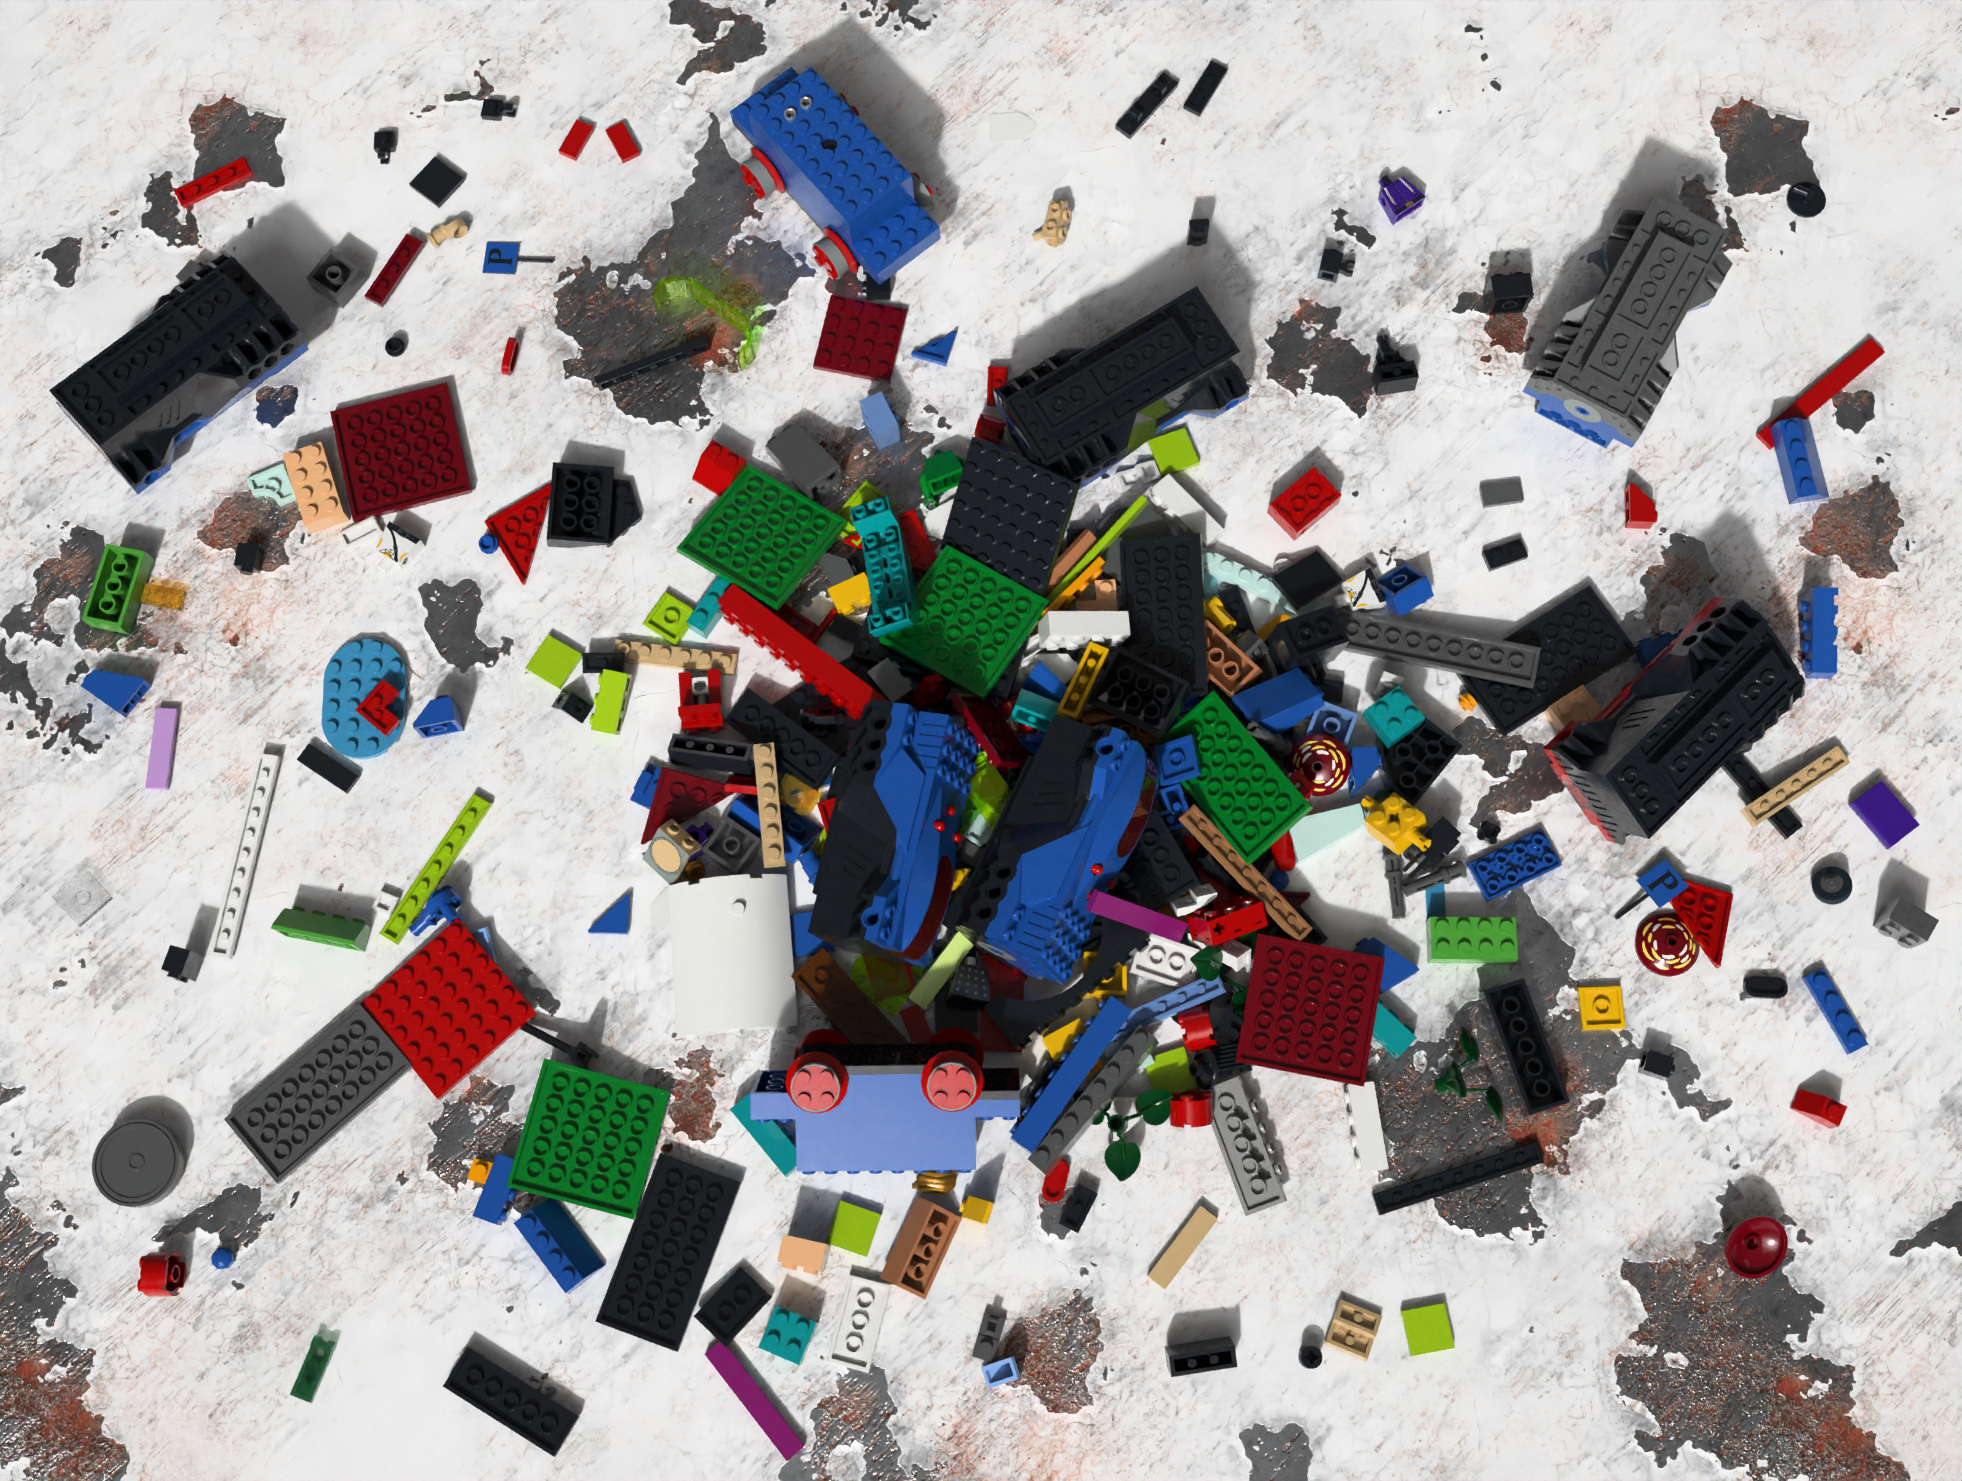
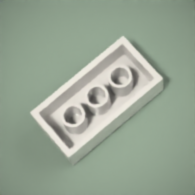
M1048 611L1038 623L1040 648H1046L1047 650H1057L1059 648H1066L1067 650L1087 649L1090 641L1109 650H1115L1131 635L1128 611Z

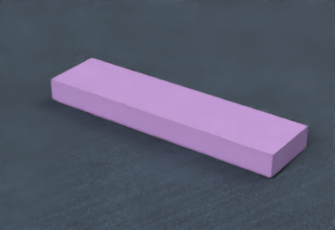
M156 708L145 786L147 789H169L179 710L176 708Z

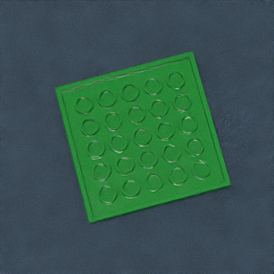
M748 464L679 544L677 552L731 584L734 583L744 592L778 611L847 527L848 521Z
M946 545L916 586L921 615L919 616V622L916 625L880 636L879 642L984 701L1042 618V613L1050 605V601Z
M544 1058L506 1187L634 1220L670 1091Z

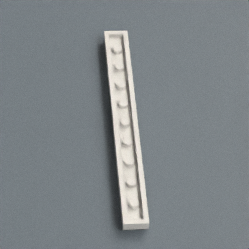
M258 753L208 954L211 957L232 960L281 759L276 755Z

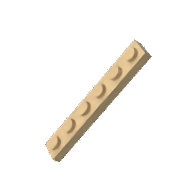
M617 639L613 652L625 653V663L706 673L707 670L720 669L722 675L735 676L738 658L737 654Z
M774 742L754 744L753 752L764 868L786 866Z
M1836 746L1744 807L1740 812L1752 828H1754L1851 762L1842 750Z

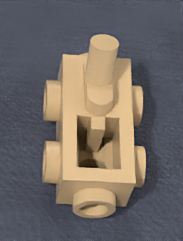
M1063 199L1049 201L1045 222L1042 226L1043 230L1032 234L1034 241L1043 238L1050 247L1057 248L1063 246L1067 238V226L1071 221V209L1068 207V201Z

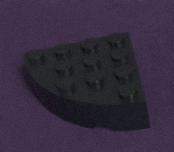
M1426 717L1419 727L1390 748H1387L1376 734L1375 747L1377 746V753H1381V765L1378 767V772L1387 792L1390 795L1394 792L1409 804L1415 806L1463 745Z

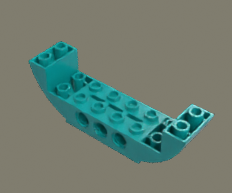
M887 495L850 508L852 524L862 540L873 614L867 616L870 634L877 638L916 625L921 615L911 558L889 496Z

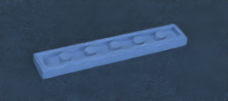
M1220 976L1211 982L1200 978L1131 1009L1133 1011L1109 1044L1132 1035L1139 1025L1145 1029L1181 1013V1011L1225 993L1226 990Z

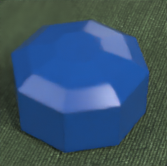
M1281 870L1272 872L1268 880L1277 891L1285 890L1290 882L1288 874Z
M217 1248L211 1255L212 1264L217 1269H228L235 1262V1253L229 1248Z

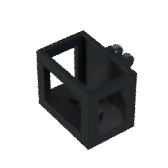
M1333 605L1279 622L1264 643L1269 649L1268 654L1279 675L1298 667L1302 673L1306 672L1312 679V682H1314L1315 677L1311 668L1314 669L1319 679L1325 678L1326 673L1323 664L1334 661L1350 642V639ZM1280 641L1284 642L1290 654L1283 665L1273 647L1275 643Z

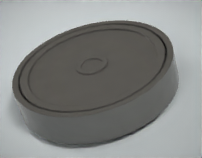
M1129 507L1113 511L1101 521L1094 535L1098 541ZM1144 508L1100 556L1105 561L1102 567L1104 571L1101 574L1108 580L1115 579L1116 585L1121 586L1120 541L1173 536L1167 522L1154 511Z
M148 1119L124 1121L111 1128L101 1138L95 1149L92 1159L94 1182L101 1194L115 1204L133 1208L152 1206L169 1196L178 1185L184 1170V1149L177 1135L164 1124Z

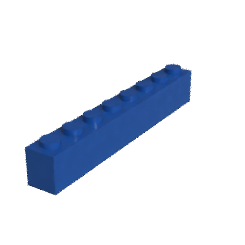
M1112 995L1108 1000L1105 997L1097 1007L1100 1010L1096 1017L1091 1015L1085 1024L1087 1030L1083 1035L1079 1032L1072 1042L1075 1047L1071 1052L1067 1050L1060 1059L1063 1064L1058 1070L1056 1068L1052 1070L1047 1077L1050 1082L1046 1088L1040 1087L1035 1094L1037 1100L1034 1105L1028 1104L1022 1113L1025 1116L1022 1122L1018 1123L1016 1121L1009 1131L1012 1134L1010 1140L1028 1153L1032 1154L1133 1011Z

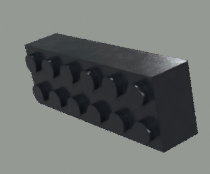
M1524 978L1483 990L1479 993L1480 1001L1523 1118L1569 1103L1570 1100Z

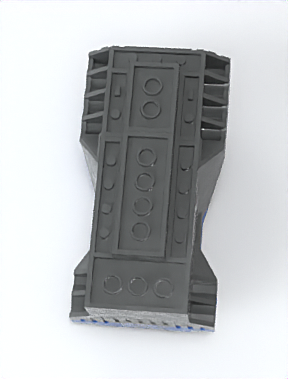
M1657 195L1654 196L1646 212L1624 209L1601 250L1607 274L1595 296L1567 310L1522 391L1540 401L1535 412L1606 449L1613 439L1632 448L1643 433L1679 367L1676 332L1687 312L1709 306L1733 264L1720 250L1730 231Z

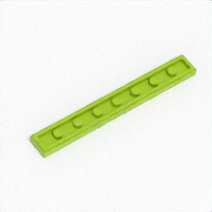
M1143 495L1138 497L1049 594L1046 599L1050 601V604L1101 556L1148 505V501Z
M473 793L379 934L397 945L400 944L409 930L408 927L414 923L429 900L431 893L437 889L492 807V803Z

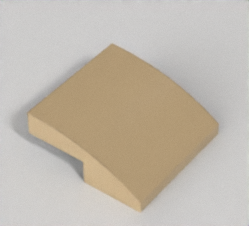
M1340 1299L1324 1345L1366 1362L1374 1338L1377 1335L1382 1316Z

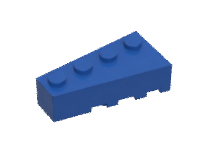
M1813 587L1798 602V612L1801 613L1799 631L1802 632L1800 649L1804 656L1802 671L1805 672V678L1830 679L1837 674V645H1833V642H1835L1838 635V627L1834 625L1835 616L1838 614V605H1834V596L1838 595V588Z

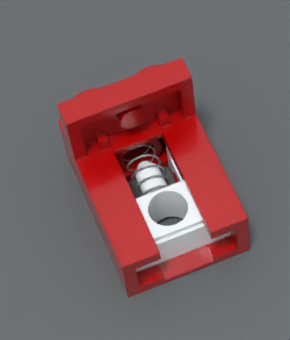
M720 669L707 670V676L697 677L691 676V672L678 673L680 693L678 715L681 719V727L684 734L687 733V735L695 736L699 735L700 732L707 731L710 734L720 733V730H725L723 684ZM705 684L706 688L703 691H697V686ZM707 697H709V704H706ZM695 698H698L697 705H695Z

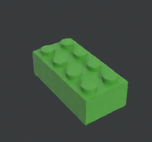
M106 544L82 620L90 627L130 635L154 559L145 551Z
M1430 917L1426 921L1428 963L1513 964L1518 960L1516 917Z

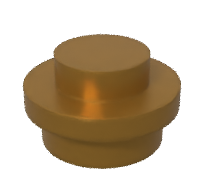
M699 860L688 862L684 870L685 876L693 881L701 879L705 874L704 864Z

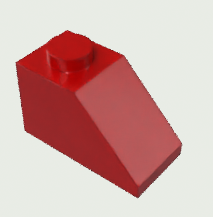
M1629 483L1624 490L1625 528L1650 529L1657 522L1658 518L1655 503L1634 483Z
M1798 1089L1790 1109L1831 1129L1840 1126L1847 1106L1827 1096Z

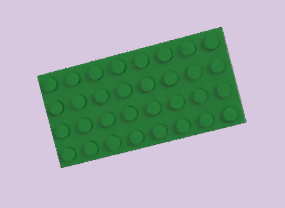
M1213 690L1163 735L1153 747L1190 734L1195 736L1202 775L1182 781L1181 783L1241 858L1250 865L1308 814L1313 807L1258 741L1247 733L1248 729Z

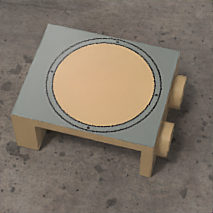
M671 819L658 828L642 859L668 884L673 885L686 877L684 867L690 856L699 851L702 845L676 821Z

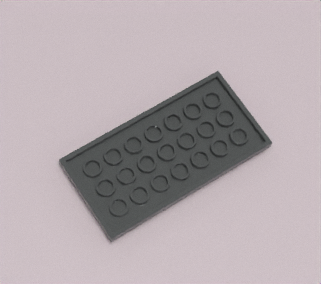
M358 1003L224 1118V1120L274 1181L280 1184L410 1071L412 1064L363 1006Z

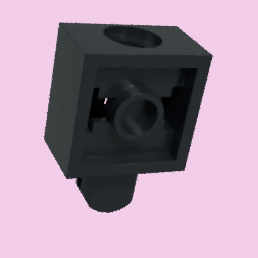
M1442 816L1424 834L1426 838L1431 840L1430 847L1427 848L1424 845L1427 850L1421 851L1420 848L1413 845L1407 853L1412 860L1402 871L1405 873L1417 863L1418 866L1408 875L1412 879L1421 869L1424 871L1429 867L1434 869L1445 857L1443 853L1448 855L1460 842L1458 837L1461 833Z

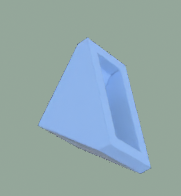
M1014 1356L981 1367L988 1389L1021 1378Z

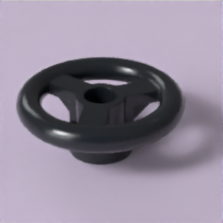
M1209 1047L1197 1050L1194 1059L1189 1063L1190 1075L1195 1077L1197 1085L1203 1090L1211 1089L1215 1085L1219 1072L1216 1054ZM1209 1057L1212 1062V1070L1210 1069ZM1203 1075L1210 1078L1208 1083H1204L1201 1080Z

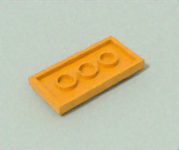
M1099 556L1043 611L1042 618L1048 611H1067L1072 606L1076 596L1080 598L1087 591L1086 588L1090 583L1093 585L1095 580L1101 577L1100 574L1104 571L1102 567L1105 561Z

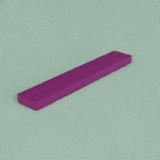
M1094 889L1086 907V910L1178 943H1180L1188 925L1187 922L1096 889Z
M718 1342L705 1353V1356L786 1461L805 1446L728 1346L725 1348Z

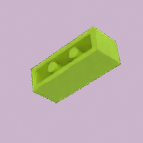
M603 669V673H600L598 678V685H600L599 693H596L594 697L596 708L590 717L591 730L620 735L632 678L631 674Z

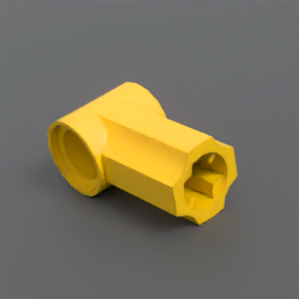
M1213 596L1205 602L1206 619L1221 633L1227 635L1231 633L1236 626V621L1224 609L1221 601L1216 596Z

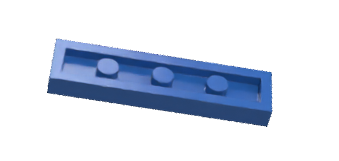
M1824 968L1802 978L1846 1054H1851L1868 1045Z

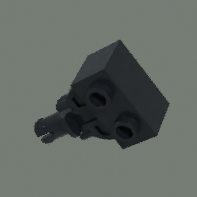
M1382 335L1378 336L1376 342L1378 343L1380 353L1376 355L1377 363L1371 379L1376 396L1415 390L1419 375L1414 360L1406 361L1400 356L1398 350L1395 352L1391 347L1388 335H1384V339Z

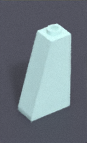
M1361 804L1305 816L1288 830L1296 865L1305 862L1365 826L1364 820L1367 818V813L1365 809H1362Z

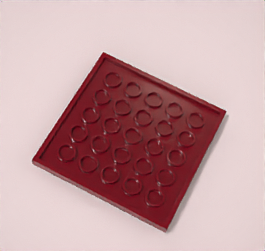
M447 382L330 411L354 522L363 521L372 516L379 517L473 493Z
M1257 933L1242 1015L1244 1025L1240 1027L1234 1062L1364 1087L1385 958Z

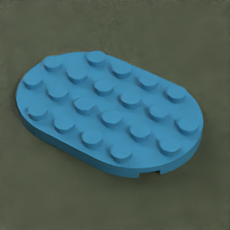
M373 639L353 641L340 648L327 664L323 683L322 728L331 746L347 757L353 759L378 757L386 753L395 742H398L404 731L407 705V669L401 656L388 644ZM383 679L400 693L387 710L397 717L401 723L388 737L355 710Z

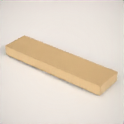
M1200 1205L1147 1276L1165 1290L1218 1219Z

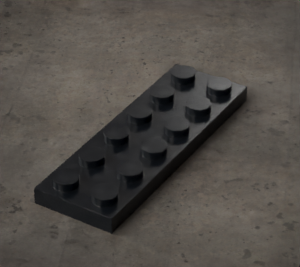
M747 688L724 720L754 744L774 742L776 761L816 791L819 790L842 758L750 688Z
M470 1347L465 1349L443 1385L447 1390L553 1457L557 1456L580 1418L579 1415Z

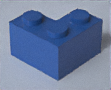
M1180 783L1159 790L1156 793L1162 812H1159L1170 832L1185 828L1178 819L1189 808Z

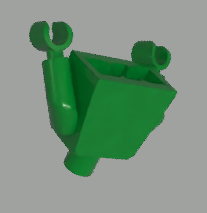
M938 449L933 452V457L925 460V468L919 477L922 494L925 495L924 507L929 510L928 503L933 501L935 508L938 506L937 501L931 497V493L934 496L958 486L966 458L954 455L952 450L944 452Z

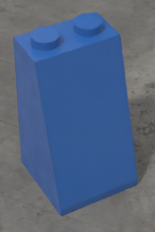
M1298 667L1231 697L1238 714L1247 726L1251 722H1257L1271 733H1278L1280 735L1325 705L1322 699L1324 693L1318 685L1314 687L1310 676L1306 672L1302 673ZM1257 739V741L1262 745V747L1266 745L1265 743Z

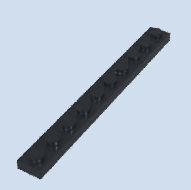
M1236 585L1218 592L1224 609L1236 621V626L1232 631L1235 639L1240 633L1246 632L1248 629L1257 635L1238 586ZM1264 655L1256 663L1264 673L1253 684L1254 686L1274 678ZM1294 727L1281 734L1284 739L1290 740L1293 746L1299 741ZM1287 756V757H1282L1286 769H1287L1288 756Z

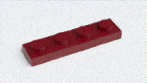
M406 233L364 295L367 300L382 308L384 307L425 246L423 241Z

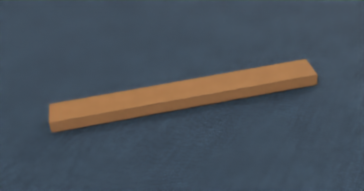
M1195 804L1178 819L1255 900L1263 901L1264 910L1293 940L1301 941L1313 929L1252 864L1248 865L1241 858L1221 831Z

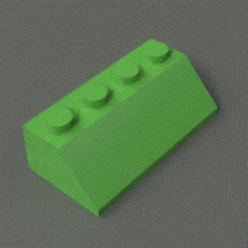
M292 906V909L284 908L271 926V929L286 937L365 952L371 932V927L365 924V920L353 918V921L345 920L346 917L337 914L328 917L325 916L324 912L317 910L308 913L305 912L304 908Z

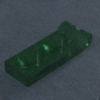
M319 1335L313 1337L310 1349L290 1395L309 1403L313 1402L335 1351L336 1342L331 1340L325 1341ZM319 1348L324 1350L323 1356L317 1354Z

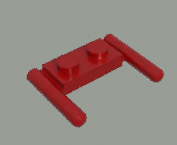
M783 604L778 611L770 606L768 608L769 611L815 645L838 613L836 609L832 608L820 625L817 626L816 623L786 604Z

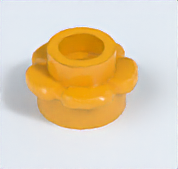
M1468 692L1464 695H1459L1461 700L1458 703L1462 709L1473 711L1474 707L1477 706L1475 699Z

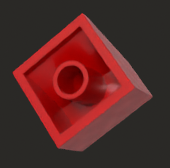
M712 439L700 456L692 480L720 497L747 466L746 460Z

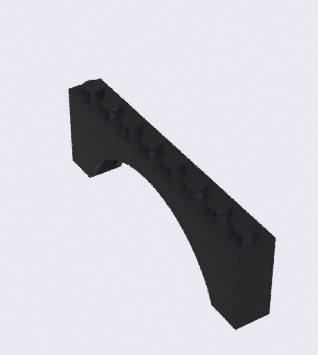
M1101 916L1102 937L1097 956L1089 970L1076 984L1058 995L1042 1000H1016L999 994L983 1008L1018 1051L1021 1048L1024 1050L1033 1043L1032 1039L1038 1034L1041 1036L1046 1033L1052 1022H1058L1064 1018L1065 1012L1069 1008L1077 1007L1087 993H1094L1100 987L1098 984L1104 979L1106 981L1111 979L1116 974V969L1121 965L1123 967L1128 965L1133 960V955L1138 951L1139 953L1145 951L1151 941L1144 930Z

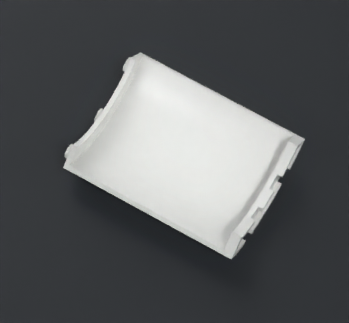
M750 874L699 879L700 883L691 885L690 881L668 886L677 1038H686V1041H698L699 1037L727 1032H730V1035H741L743 1031L777 1029L778 1033L789 1032L791 1027L798 1026L795 981L791 977L794 974L787 875L761 874V877H750ZM736 902L742 903L745 907V912L740 916L733 914L731 910L732 905Z

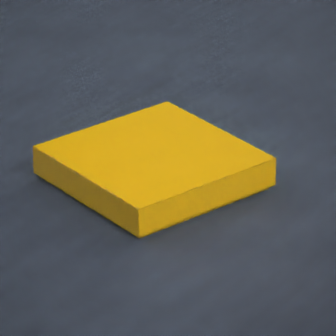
M1621 985L1576 988L1581 1031L1626 1028Z

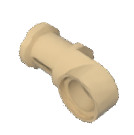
M456 219L446 226L440 224L438 229L432 233H426V236L434 248H438V245L446 239L463 237L467 233L468 227L461 219Z

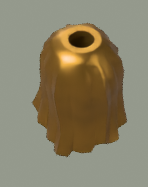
M927 1170L926 1173H915L918 1174L916 1175L917 1180L912 1183V1189L918 1190L921 1194L925 1192L948 1194L956 1186L957 1173L955 1170H949L948 1173H937L936 1170Z

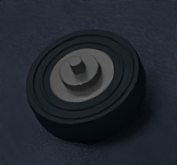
M1830 866L1822 868L1814 875L1812 880V890L1816 898L1823 903L1831 905L1842 903L1848 899L1853 888L1851 877L1845 870L1839 867Z

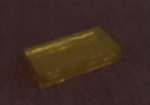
M146 583L140 602L144 605L182 611L187 592L185 590Z

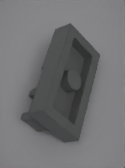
M984 1313L973 1350V1357L993 1363L1006 1319Z

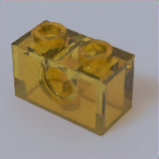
M788 772L785 773L778 785L780 803L784 806L787 803L795 807L793 811L801 816L805 814L810 816L822 796L821 791L814 790L808 784ZM800 790L803 798L800 801L793 800L791 798L792 791Z

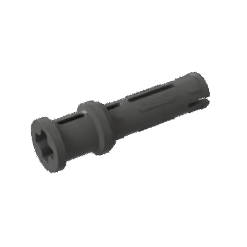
M1257 722L1248 724L1247 729L1249 730H1247V733L1265 743L1270 751L1276 752L1280 757H1287L1291 754L1293 744L1290 740L1284 739L1278 733H1271Z
M1397 854L1382 856V860H1385L1386 868L1384 877L1388 880L1392 919L1406 917L1401 878L1403 877V872L1400 868L1401 854L1399 856ZM1395 889H1397L1398 906L1396 905Z
M1457 860L1455 864L1447 867L1441 866L1438 871L1402 884V890L1406 897L1438 884L1443 883L1447 885L1454 879L1466 878V869L1462 861Z

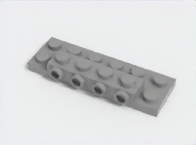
M1237 1076L1217 1084L1211 1089L1199 1091L1211 1092L1213 1122L1211 1125L1245 1216L1286 1202L1287 1198L1280 1182V1175L1283 1174L1282 1167L1278 1161H1274L1272 1155L1275 1153L1274 1146L1271 1141L1266 1140L1264 1134L1267 1132L1266 1125L1263 1120L1259 1121L1256 1113L1259 1112L1258 1104L1254 1099L1251 1100L1247 1096L1241 1077Z

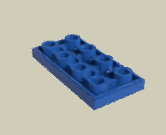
M1542 828L1467 864L1486 902L1562 866Z

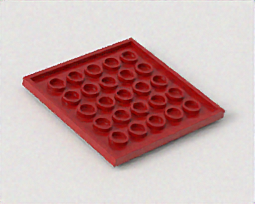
M458 918L360 1003L412 1064L413 1070L439 1100L538 1014Z

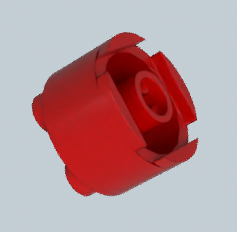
M980 413L973 436L977 435L1000 446L1001 442L998 439L1003 438L1007 423L1001 419Z
M1206 1003L1177 1014L1181 1029L1186 1031V1034H1182L1187 1050L1191 1049V1052L1205 1047L1217 1046Z
M1191 1088L1186 1089V1093L1170 1092L1174 1097L1173 1100H1170L1171 1113L1169 1120L1171 1126L1184 1128L1185 1124L1191 1125L1192 1128L1212 1124L1213 1109L1210 1091L1199 1092V1089Z
M179 1251L150 1252L146 1256H142L139 1261L141 1271L140 1279L137 1283L138 1291L143 1292L147 1297L179 1295L177 1291L179 1288L184 1287L186 1280V1264L180 1260V1257H183V1255Z

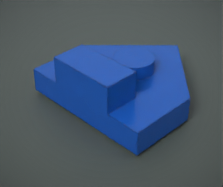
M649 763L646 770L642 771L633 788L634 792L630 798L632 802L650 810L661 768Z

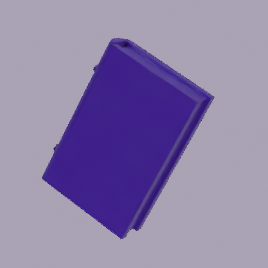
M1882 781L1875 784L1849 805L1856 813L1855 815L1862 820L1886 849L1891 848L1920 825Z

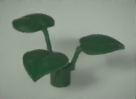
M1262 929L1239 936L1238 942L1251 948V961L1257 933L1263 934ZM1207 946L1190 958L1191 962L1205 981L1211 982L1220 976L1222 980L1239 989L1234 994L1233 1006L1236 1015L1242 1019L1247 987L1244 989L1242 985L1223 976V973L1227 970V965L1221 962L1223 953L1218 946Z
M1461 1026L1460 1044L1467 1055V1060L1460 1065L1455 1061L1451 1062L1446 1075L1435 1078L1436 1089L1441 1095L1453 1091L1461 1098L1466 1097L1467 1092L1484 1093L1489 1109L1498 1119L1499 1123H1502L1503 1103L1498 1091L1493 1086H1489L1488 1089L1466 1087L1461 1069L1471 1063L1472 1060L1474 1063H1477L1480 1053L1473 1035L1465 1027Z
M1150 1089L1142 1092L1135 1101L1137 1109L1141 1112L1126 1117L1118 1114L1111 1116L1107 1112L1111 1108L1110 1102L1092 1123V1125H1099L1103 1122L1104 1117L1107 1116L1108 1128L1113 1132H1117V1136L1121 1140V1143L1115 1142L1110 1144L1104 1156L1108 1169L1119 1181H1125L1130 1178L1137 1170L1141 1161V1152L1138 1145L1132 1142L1125 1144V1139L1122 1135V1132L1128 1128V1121L1143 1115L1144 1121L1149 1125L1157 1126L1163 1124L1171 1113L1170 1100H1173L1174 1097L1170 1092L1161 1089ZM1084 1091L1073 1094L1074 1103Z

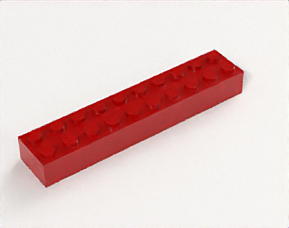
M734 583L717 601L720 607L719 611L724 615L723 619L729 625L733 626L735 624L739 627L738 630L742 635L752 637L754 639L753 642L759 648L763 649L765 647L770 651L769 654L775 660L781 659L785 662L784 665L788 670L798 672L800 678L807 684H810V682L816 686L815 689L821 695L825 696L827 694L832 698L833 704L839 708L843 706L847 710V714L853 719H861L863 707L869 700L890 702Z

